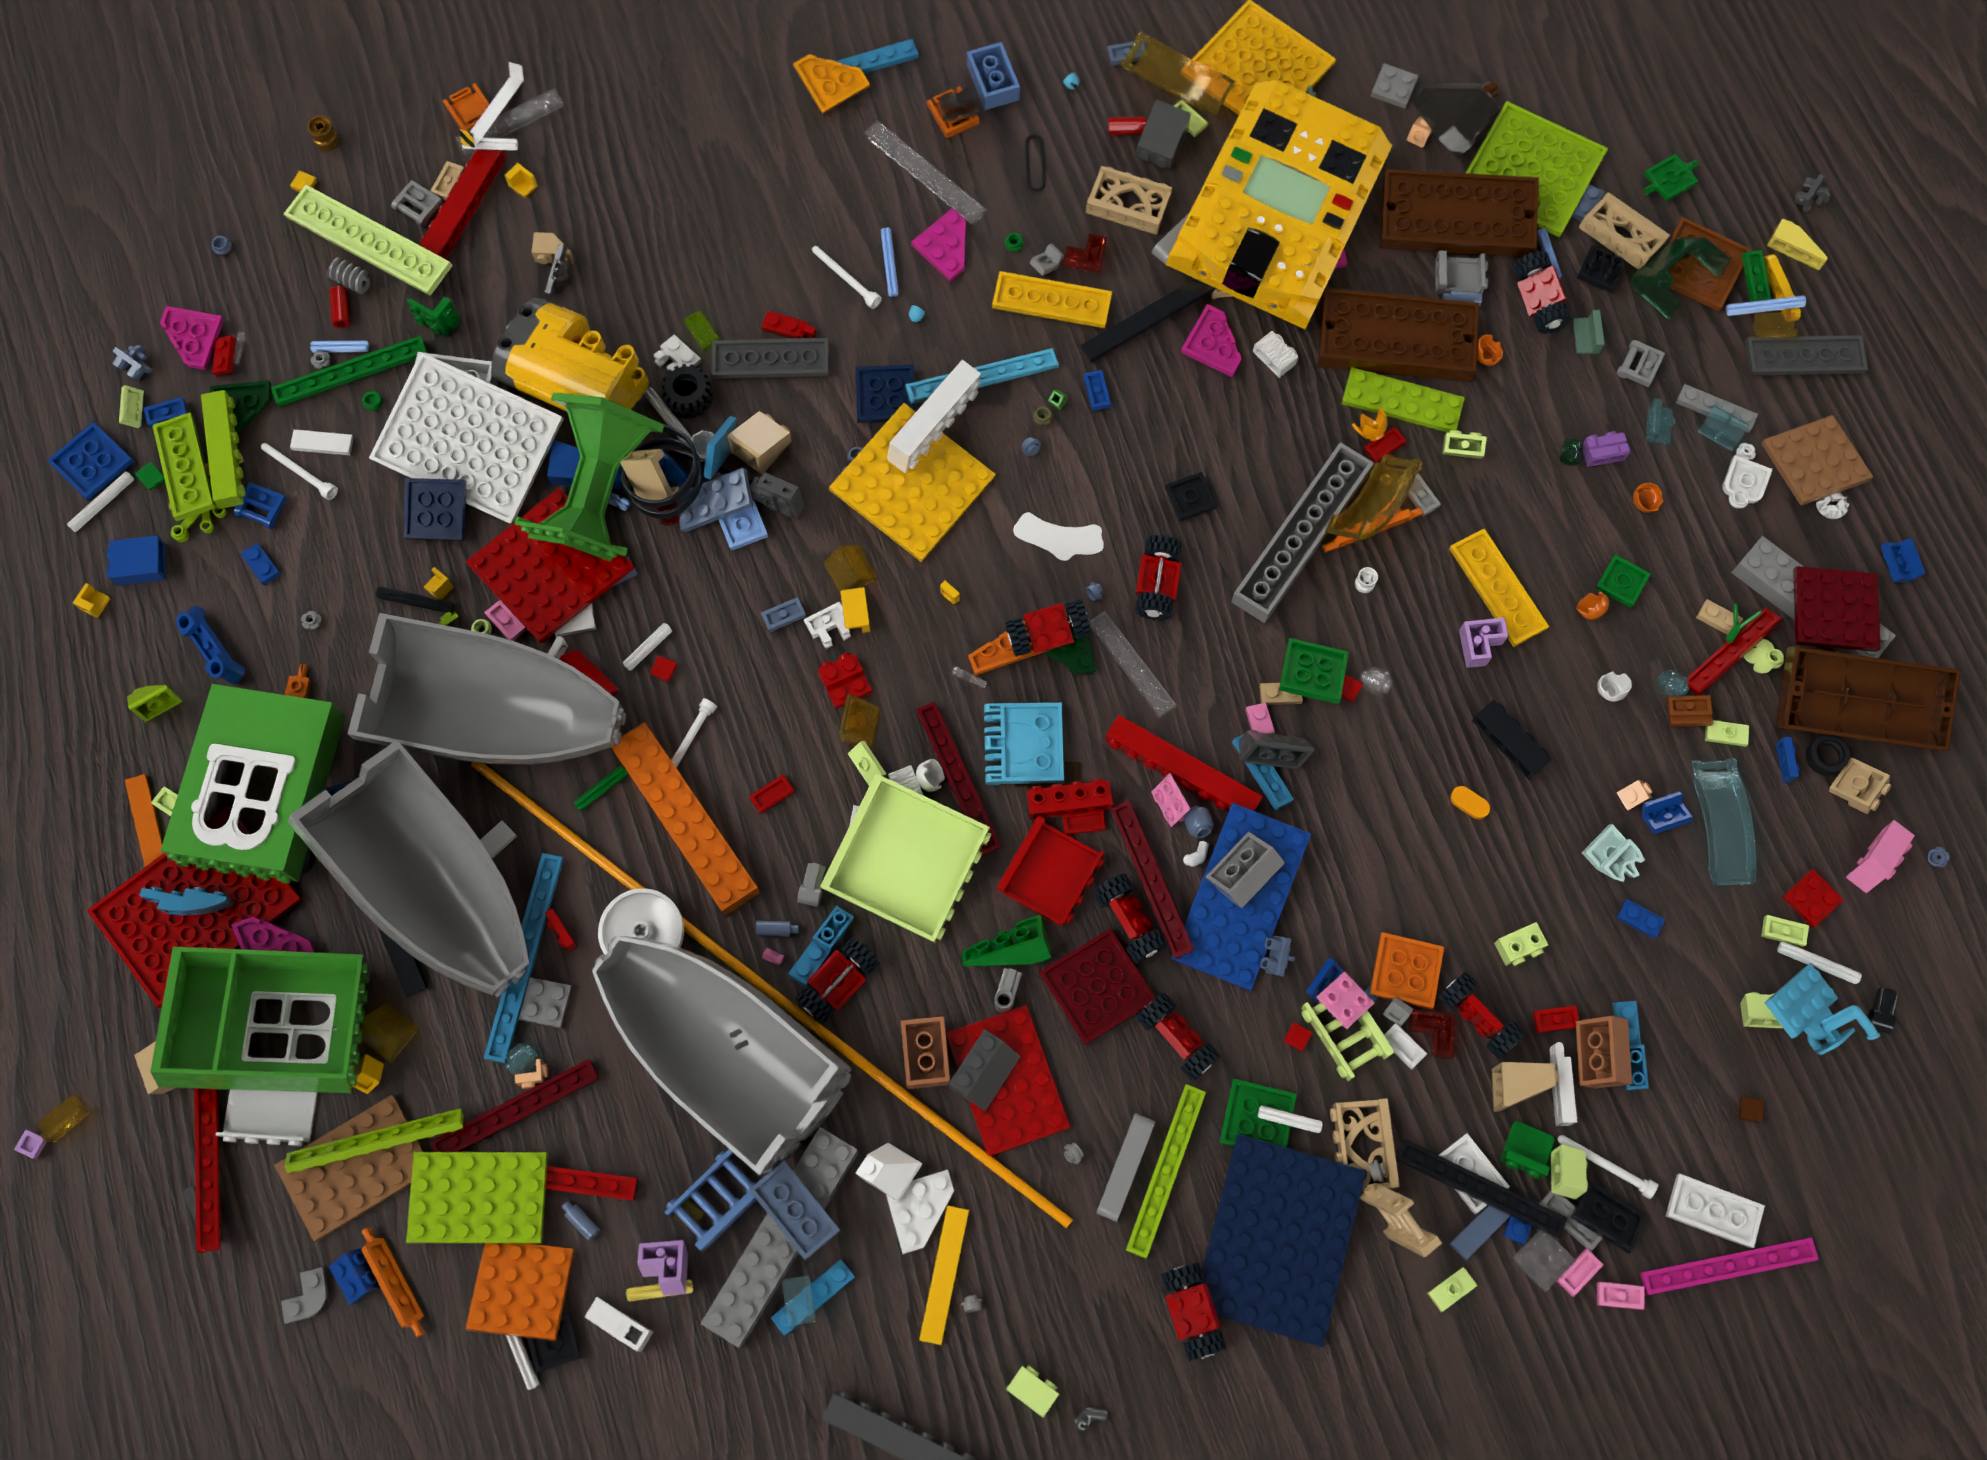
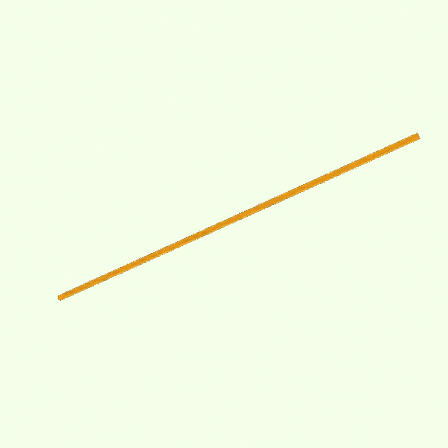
M472 762L471 767L628 889L645 888L486 764ZM683 918L684 932L780 1007L784 1008V1010L1065 1228L1070 1225L1073 1220L1071 1217L992 1156H989L987 1152Z

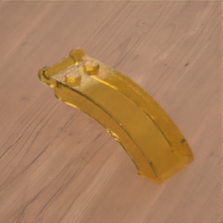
M1140 31L1137 32L1136 40L1127 56L1120 63L1121 67L1131 71L1164 92L1213 115L1218 113L1235 83L1233 79L1223 73L1212 70L1185 57ZM1142 42L1147 43L1148 45L1136 66L1132 65L1131 62Z
M1385 454L1380 463H1375L1364 488L1355 501L1342 513L1332 515L1325 532L1359 540L1367 539L1378 533L1400 509L1418 471L1422 469V460H1407ZM1395 465V466L1407 467V469L1404 470V469H1398V468H1393V467H1389V466Z

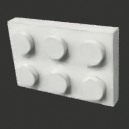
M1468 1134L1462 1136L1439 1154V1156L1507 1189L1510 1187ZM1456 1190L1474 1214L1487 1205Z

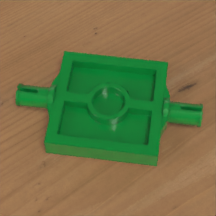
M1677 154L1670 156L1645 171L1644 176L1651 185L1644 188L1643 192L1646 193L1645 195H1649L1657 191L1668 202L1697 185L1698 180L1693 175L1692 170L1699 167V162L1695 159L1686 164Z

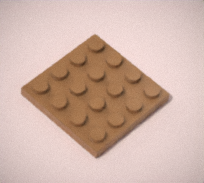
M1833 415L1766 438L1761 443L1800 506L1864 484L1873 478V475Z

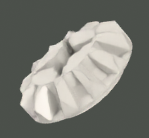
M1841 492L1816 500L1818 511L1829 519L1841 518L1846 514L1849 506L1847 497H1844ZM1830 501H1838L1836 505L1827 506Z

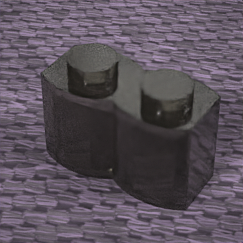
M965 89L958 94H946L939 98L943 121H954L961 116L970 117L980 112L974 89Z

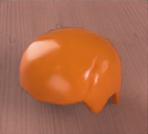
M1483 335L1477 341V360L1486 366L1496 365L1503 356L1501 343L1493 341V335Z
M1651 482L1640 484L1633 493V504L1642 512L1650 513L1657 511L1663 503L1662 491L1658 485Z
M1600 591L1598 592L1599 596L1593 593L1587 594L1577 604V611L1588 620L1602 617L1609 607V598Z

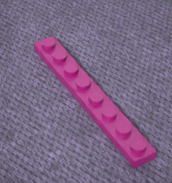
M1807 1238L1642 1272L1640 1277L1645 1295H1651L1819 1259L1813 1239Z

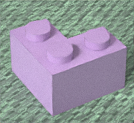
M1505 618L1466 621L1463 623L1459 633L1466 668L1486 666L1492 658L1490 646L1503 645L1508 637Z
M684 1240L639 1244L637 1264L642 1276H659L658 1283L664 1296L686 1294L688 1251Z

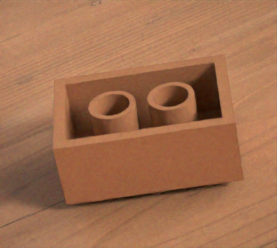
M944 1016L901 1021L907 1089L948 1085L950 1074Z
M1607 1016L1576 1021L1580 1086L1597 1089L1632 1084L1628 1019Z

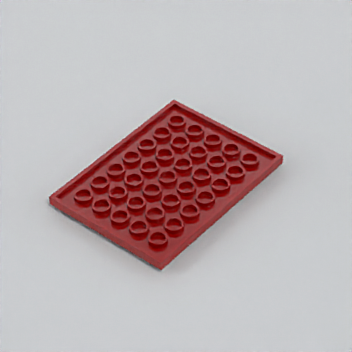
M228 805L205 822V825L211 829L223 827L229 820L232 807ZM239 818V830L243 834H251V832ZM163 853L87 909V912L154 1004L161 1008L173 947L239 949L240 945L231 924L252 916L269 923L275 922L303 901L290 884L277 881V878L270 877V880H263L257 878V875L252 874L249 877L237 875V872L234 871L226 874L216 871V868L202 870L196 868V865L189 864V867L179 866L176 864V861L167 859V855ZM151 886L164 890V893L171 894V891L184 894L186 888L194 890V887H200L208 890L207 893L214 894L215 891L228 894L227 897L234 901L231 907L208 914L173 915L166 914L157 909L159 903L147 901L139 895L142 888L150 889Z

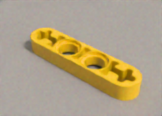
M1776 255L1764 256L1768 283L1775 299L1794 297ZM1800 307L1781 310L1787 322L1798 320L1801 317Z

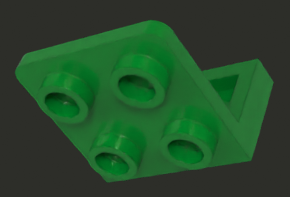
M446 297L441 300L433 311L411 298H408L406 301L409 305V310L414 315V320L422 326L424 324L427 325L437 335L442 334L447 337L459 324L460 318L451 300Z
M1515 1121L1512 1123L1499 1161L1506 1163V1166L1511 1169H1520L1527 1172L1526 1174L1532 1178H1543L1548 1175L1550 1167L1546 1166L1555 1139L1552 1135Z

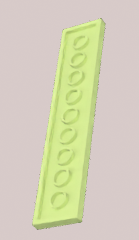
M308 185L304 186L284 213L286 218L429 296L432 295L453 266L446 259Z

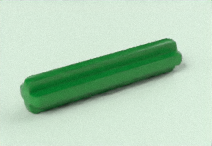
M619 766L573 802L578 810L582 811L625 778L628 772L623 766Z

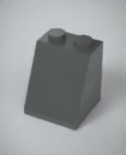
M1156 99L1138 142L1136 156L1143 161H1149L1161 168L1170 170L1188 135L1191 113Z

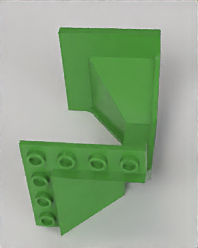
M553 392L551 400L563 405L567 410L580 454L578 466L564 507L540 523H534L516 516L514 524L522 527L521 531L529 533L528 538L564 544L611 562L612 557L617 558V555L626 556L628 548L611 544L605 522V511L618 468L621 465L620 462L650 432L662 433L664 425L603 397Z

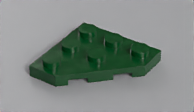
M269 380L210 386V393L225 390L229 397L233 398L235 403L233 414L237 420V426H235L237 434L272 401L271 383Z
M1070 626L1074 642L1046 650V654L1056 662H1061L1068 667L1069 671L1075 676L1094 674L1096 667L1088 635L1076 639Z

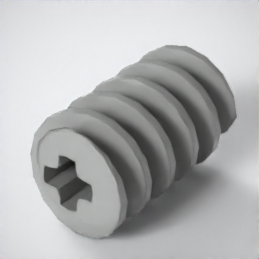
M340 257L335 258L327 269V278H331V280L353 291H357L359 294H364L371 284L367 270H362L361 267H356L355 264H349L347 260H342Z

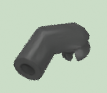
M1086 1407L1075 1419L1077 1428L1079 1430H1086L1093 1420L1106 1422L1107 1410Z

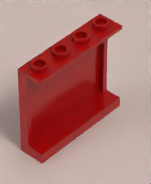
M1038 816L997 885V892L1039 915L1041 914L1042 917L1063 928L1065 923L1069 924L1075 914L1072 912L1075 905L1080 906L1085 897L1082 894L1084 889L1091 887L1095 879L1092 876L1095 870H1100L1105 862V859H1103L1104 851L1101 850L1100 853L1046 824L1045 819Z

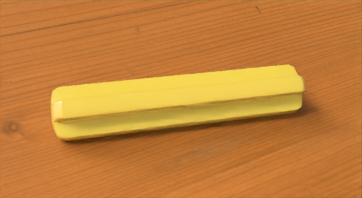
M690 1279L687 1280L686 1294L693 1292V1283ZM659 1284L631 1287L626 1291L628 1301L666 1297L663 1295Z

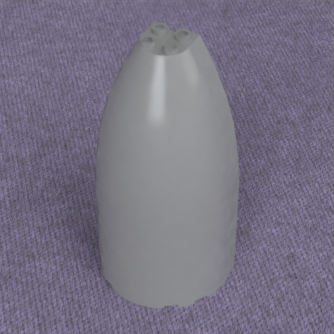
M379 613L369 654L378 662L370 697L358 693L348 730V735L352 739L389 746L398 740L405 750L463 761L521 765L559 762L589 755L620 744L622 735L619 733L620 725H624L626 720V713H624L620 702L599 684L569 664L542 651L486 633Z
M398 740L363 763L359 777L333 796L325 790L289 815L288 824L357 906L386 935L412 957L448 978L489 995H495L497 998L507 990L510 982L515 984L524 977V974L527 972L526 968L529 965V959L516 906L505 880L469 824Z
M630 936L614 937L608 944V953L606 955L602 954L597 958L596 966L593 968L592 973L609 1014L631 1052L654 1080L682 1108L757 1174L768 1173L782 1162L781 1159L784 1160L787 1156L791 1157L801 1148L802 1144L800 1141H804L809 1136L811 1137L833 1110L843 1094L840 1089L849 1083L851 1067L766 995L713 961L683 948L657 941ZM740 1028L742 1033L737 1037L731 1038L729 1034ZM745 1040L748 1041L749 1045L736 1051L735 1046Z

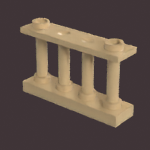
M1377 1183L1370 1184L1363 1190L1364 1193L1360 1195V1199L1378 1208L1387 1221L1388 1228L1383 1232L1388 1239L1424 1258L1442 1244L1436 1235L1420 1228L1407 1210L1414 1204L1411 1199Z

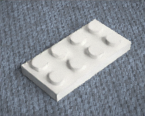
M1677 1174L1666 1217L1745 1247L1754 1248L1765 1205L1682 1174Z

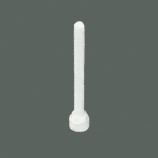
M818 246L812 248V252L864 297L866 305L874 309L880 304L881 296L876 292H869Z
M267 443L261 444L263 451L317 487L321 496L325 499L332 500L337 495L338 488L335 485L327 482L323 483Z
M702 699L699 704L700 712L671 760L676 768L705 718L710 716L711 713L713 714L717 708V705L708 699Z
M1560 1135L1558 1137L1560 1144L1586 1151L1587 1159L1638 1187L1639 1191L1642 1192L1641 1195L1651 1199L1658 1188L1656 1182L1650 1179L1641 1180L1566 1136Z

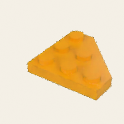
M811 54L793 63L795 70L822 114L870 86L861 68L850 67L833 60L817 58Z

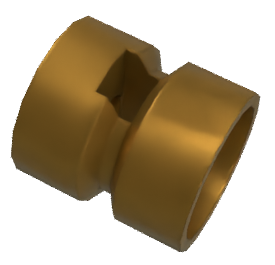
M322 115L311 118L307 129L317 148L321 151L335 149L339 144V136L330 119Z

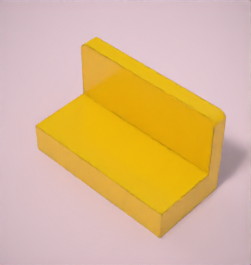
M865 588L842 590L841 599L845 628L862 627V633L870 632Z

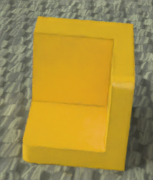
M519 163L505 174L508 186L524 198L538 186L535 176Z
M433 567L432 572L435 576L424 588L433 597L442 600L454 587L445 575Z
M86 583L73 601V604L81 611L98 618L110 601V597L95 590Z
M365 1054L359 1060V1065H355L357 1082L356 1086L353 1087L369 1094L380 1082L384 1064Z

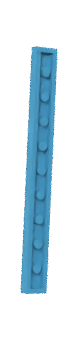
M545 853L541 855L521 925L529 965L526 968L527 972L524 974V977L515 984L510 982V986L501 995L484 1054L485 1060L507 1063L529 978L533 971L546 925L545 921L548 918L545 912L550 910L564 861L563 857Z

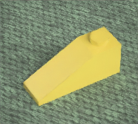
M1783 218L1767 244L1768 247L1817 270H1820L1828 259L1800 226Z

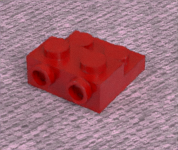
M848 652L839 656L838 661L833 663L826 661L820 665V669H817L835 710L872 693V689L855 653L851 655Z

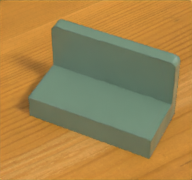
M1592 310L1588 318H1574L1572 320L1577 354H1599L1605 345L1600 310Z

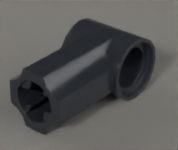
M1881 987L1877 989L1874 1006L1867 1015L1876 1030L1887 1034L1891 1033L1896 1021V1017L1893 1014L1898 993L1892 989Z

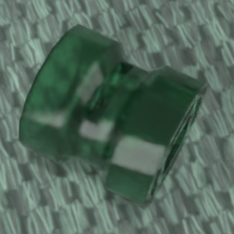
M1566 439L1563 443L1564 451L1561 452L1559 460L1566 465H1577L1580 460L1579 453L1583 450V443L1576 439Z

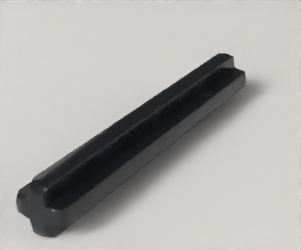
M378 587L376 591L378 599L445 613H453L455 609V604L446 600L384 587Z

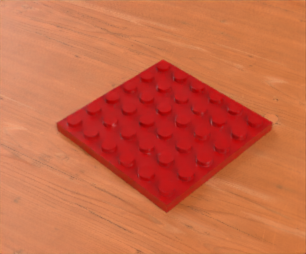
M558 488L521 518L534 523H540L564 507L568 496ZM514 523L465 561L540 644L634 569L633 564L625 556L617 555V558L612 557L610 562L564 544L528 538L529 533L521 531L522 527Z

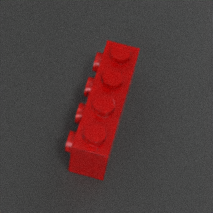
M1094 779L1090 783L1076 781L1072 782L1071 785L1065 786L1063 784H1053L1049 788L1035 786L1027 790L1026 794L1030 820L1036 819L1038 816L1048 818L1062 816V814L1098 809H1103V811L1111 810L1110 808L1113 805L1109 780L1104 781V779Z

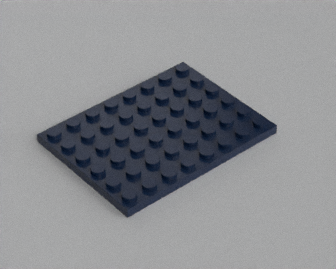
M1237 1134L1202 1267L1205 1280L1198 1283V1285L1207 1283L1217 1316L1324 1347L1366 1171Z

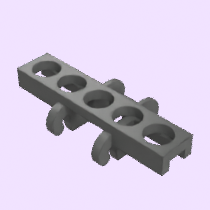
M558 244L545 290L546 293L554 294L558 280L564 282L565 279H568L565 276L567 269L571 268V266H569V263L564 262L568 248L566 245ZM560 265L564 266L562 275L557 274Z

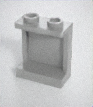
M1439 251L1435 259L1436 294L1450 293L1451 290L1483 293L1484 289L1488 287V277H1485L1488 261L1485 260V254L1481 253L1477 259L1447 257V251Z

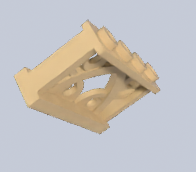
M1101 166L1087 201L1086 213L1157 235L1171 199L1172 187L1150 181L1147 178H1140L1127 172H1120L1111 167ZM1104 181L1110 182V183H1113V184H1114V185H1110V184L1108 183V189H1109L1110 191H1107V190L1104 189V187L1102 186V183H1103ZM1098 191L1104 194L1100 200L1096 199ZM1134 191L1142 204H1135L1129 209L1125 208L1118 195ZM1152 196L1162 198L1161 203L1156 205L1150 204L1157 201V198H1152ZM1160 209L1157 217L1152 216V210Z
M1609 192L1584 217L1579 226L1585 233L1622 257L1638 270H1642L1651 258L1660 251L1670 234ZM1614 225L1625 228L1631 233L1633 238L1621 236L1616 232Z
M1388 1099L1333 1104V1108L1330 1109L1331 1122H1335L1336 1129L1333 1131V1142L1338 1145V1152L1335 1153L1336 1162L1348 1165V1157L1353 1162L1348 1166L1367 1172L1362 1192L1370 1185L1371 1171L1369 1164L1373 1163L1376 1155H1379L1383 1160L1386 1183L1378 1184L1390 1190L1399 1188ZM1376 1107L1377 1112L1365 1118L1359 1109ZM1347 1110H1352L1358 1115L1360 1121L1357 1123L1354 1117L1348 1116L1351 1119V1123L1345 1124L1342 1118L1343 1113ZM1370 1124L1371 1130L1373 1126L1378 1127V1134L1373 1135L1367 1125ZM1362 1129L1371 1140L1381 1142V1147L1370 1154L1368 1163L1361 1159L1351 1148L1352 1142ZM1344 1130L1350 1131L1346 1138L1344 1137Z

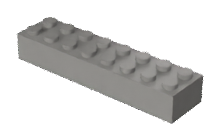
M1762 536L1731 573L1795 620L1794 568L1796 566H1804ZM1880 624L1881 649L1878 652L1840 648L1832 649L1838 653L1878 658L1896 635Z

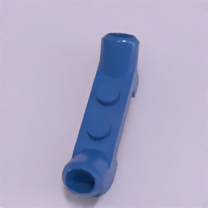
M193 606L187 612H181L177 616V627L183 636L192 639L207 661L205 669L213 678H222L233 685L237 684L244 676L245 668L231 659L205 621L206 611L199 606Z

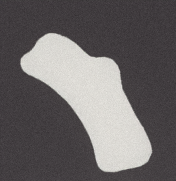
M1027 512L1021 516L1013 529L1014 535L1019 539L1048 550L1063 561L1069 560L1075 554H1096L1102 551L1104 547L1101 536L1102 528L1096 524L1085 527H1063L1045 522L1032 513Z

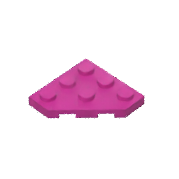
M952 208L911 242L912 247L950 282L964 271L966 219Z
M1207 304L1184 343L1181 353L1233 377L1241 363V355L1236 348L1235 339L1231 329H1229L1225 312Z
M166 306L160 324L179 352L184 363L190 368L207 370L216 339L224 322L223 317Z
M252 916L231 924L241 950L316 953L310 939L258 917Z

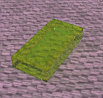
M700 310L683 319L703 351L712 347V340H719Z

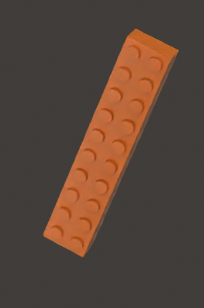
M642 723L622 736L620 744L611 747L613 752L724 917L760 894L758 887L646 723Z

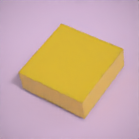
M299 171L290 186L293 190L300 192L305 185L314 188L318 180L312 175Z
M946 580L940 584V593L953 605H956L960 601V593Z

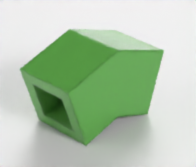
M1056 389L1048 401L1051 405L1061 410L1067 402L1068 395Z

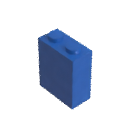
M158 535L109 541V549L106 551L109 567H107L106 572L108 578L117 586L165 580V543Z

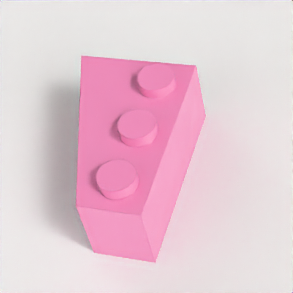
M1895 820L1891 821L1880 831L1868 847L1869 851L1865 857H1861L1858 860L1857 864L1859 866L1852 872H1849L1846 878L1865 893H1868L1885 878L1889 880L1896 872L1894 868L1904 860L1902 855L1906 854L1912 847L1910 842L1915 835Z

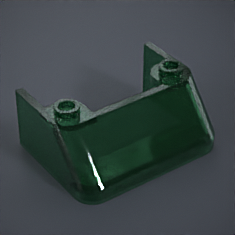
M1675 238L1640 268L1631 279V286L1668 320L1673 317L1681 304L1668 291L1674 282L1672 275L1668 272L1687 254L1691 253L1713 274L1719 277L1731 260L1707 238Z

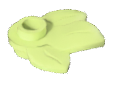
M1764 638L1755 645V648H1752L1743 656L1746 661L1754 664L1753 670L1762 674L1768 673L1772 668L1777 669L1784 663L1783 653L1778 649H1774L1773 644Z

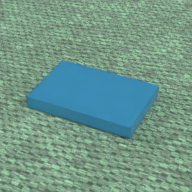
M728 417L707 444L704 478L711 480L731 454L727 436L735 430L736 417Z

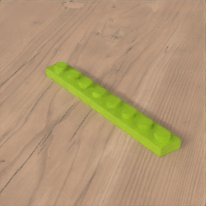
M1187 1084L1184 1086L1125 1250L1145 1259L1148 1257L1205 1097V1091Z
M459 1108L287 1153L284 1167L287 1174L300 1172L307 1168L323 1166L330 1162L346 1160L361 1154L366 1155L380 1149H389L403 1143H411L415 1140L431 1138L438 1134L454 1132L463 1128L464 1114L462 1109Z

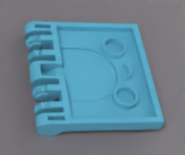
M991 703L984 705V714L986 715L984 721L987 723L1001 722V727H986L984 729V733L989 735L984 737L985 752L993 753L985 755V761H1001V766L985 767V772L988 773L985 775L986 785L1064 783L1062 703Z

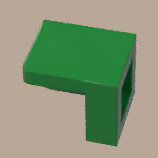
M151 461L135 473L150 491L160 483H165L164 476Z

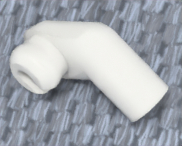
M1199 841L1197 852L1184 856V864L1190 867L1202 864L1206 859L1209 843Z

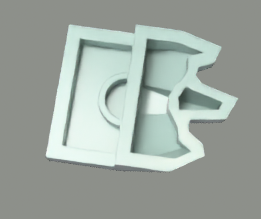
M1613 824L1608 825L1582 852L1598 871L1622 882L1625 880L1624 874L1632 878L1639 876L1640 874L1635 867V862L1641 863L1645 861L1640 849L1631 839L1626 840Z

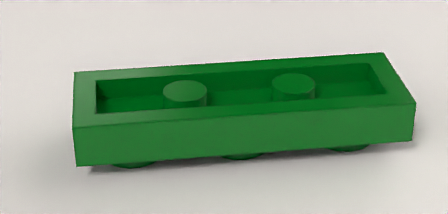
M1762 250L1742 253L1741 257L1750 302L1771 299Z

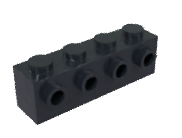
M1492 700L1473 718L1472 722L1528 780L1532 779L1552 760L1547 750L1540 747L1535 742L1534 737L1530 733H1526L1520 727V723L1515 718H1511L1504 706L1495 700Z

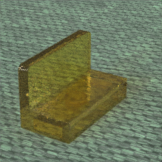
M1755 313L1753 336L1757 338L1797 337L1798 329L1794 328L1795 313Z
M71 1095L38 1122V1126L43 1131L40 1133V1136L44 1141L55 1143L90 1113L75 1095Z

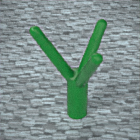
M1735 603L1733 605L1734 626L1725 640L1728 643H1733L1741 629L1761 615L1762 611L1759 610L1739 624L1738 605Z

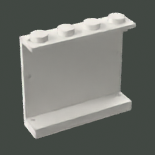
M230 1090L223 1132H216V1136L222 1137L225 1142L236 1143L237 1139H245V1143L258 1144L259 1140L267 1141L266 1144L280 1145V1142H289V1146L301 1147L302 1143H310L318 1092Z

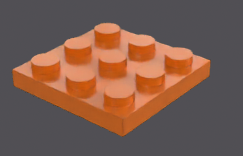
M1381 932L1369 995L1389 1000L1397 997L1406 1004L1432 1010L1436 998L1444 947Z

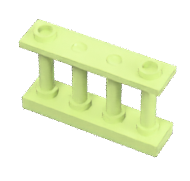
M1307 1002L1301 1007L1303 1018L1307 1023H1311L1338 1066L1336 1069L1343 1079L1346 1078L1347 1081L1355 1077L1352 1072L1354 1069L1372 1058L1381 1056L1384 1060L1394 1053V1050L1368 1010L1358 1018L1362 1026L1360 1027L1361 1030L1335 1045L1329 1033L1339 1028L1342 1024L1335 1019L1325 1026L1322 1025L1316 1016L1327 1009L1322 1003L1311 1008ZM1365 1037L1370 1038L1374 1044L1373 1048L1346 1063L1340 1052Z

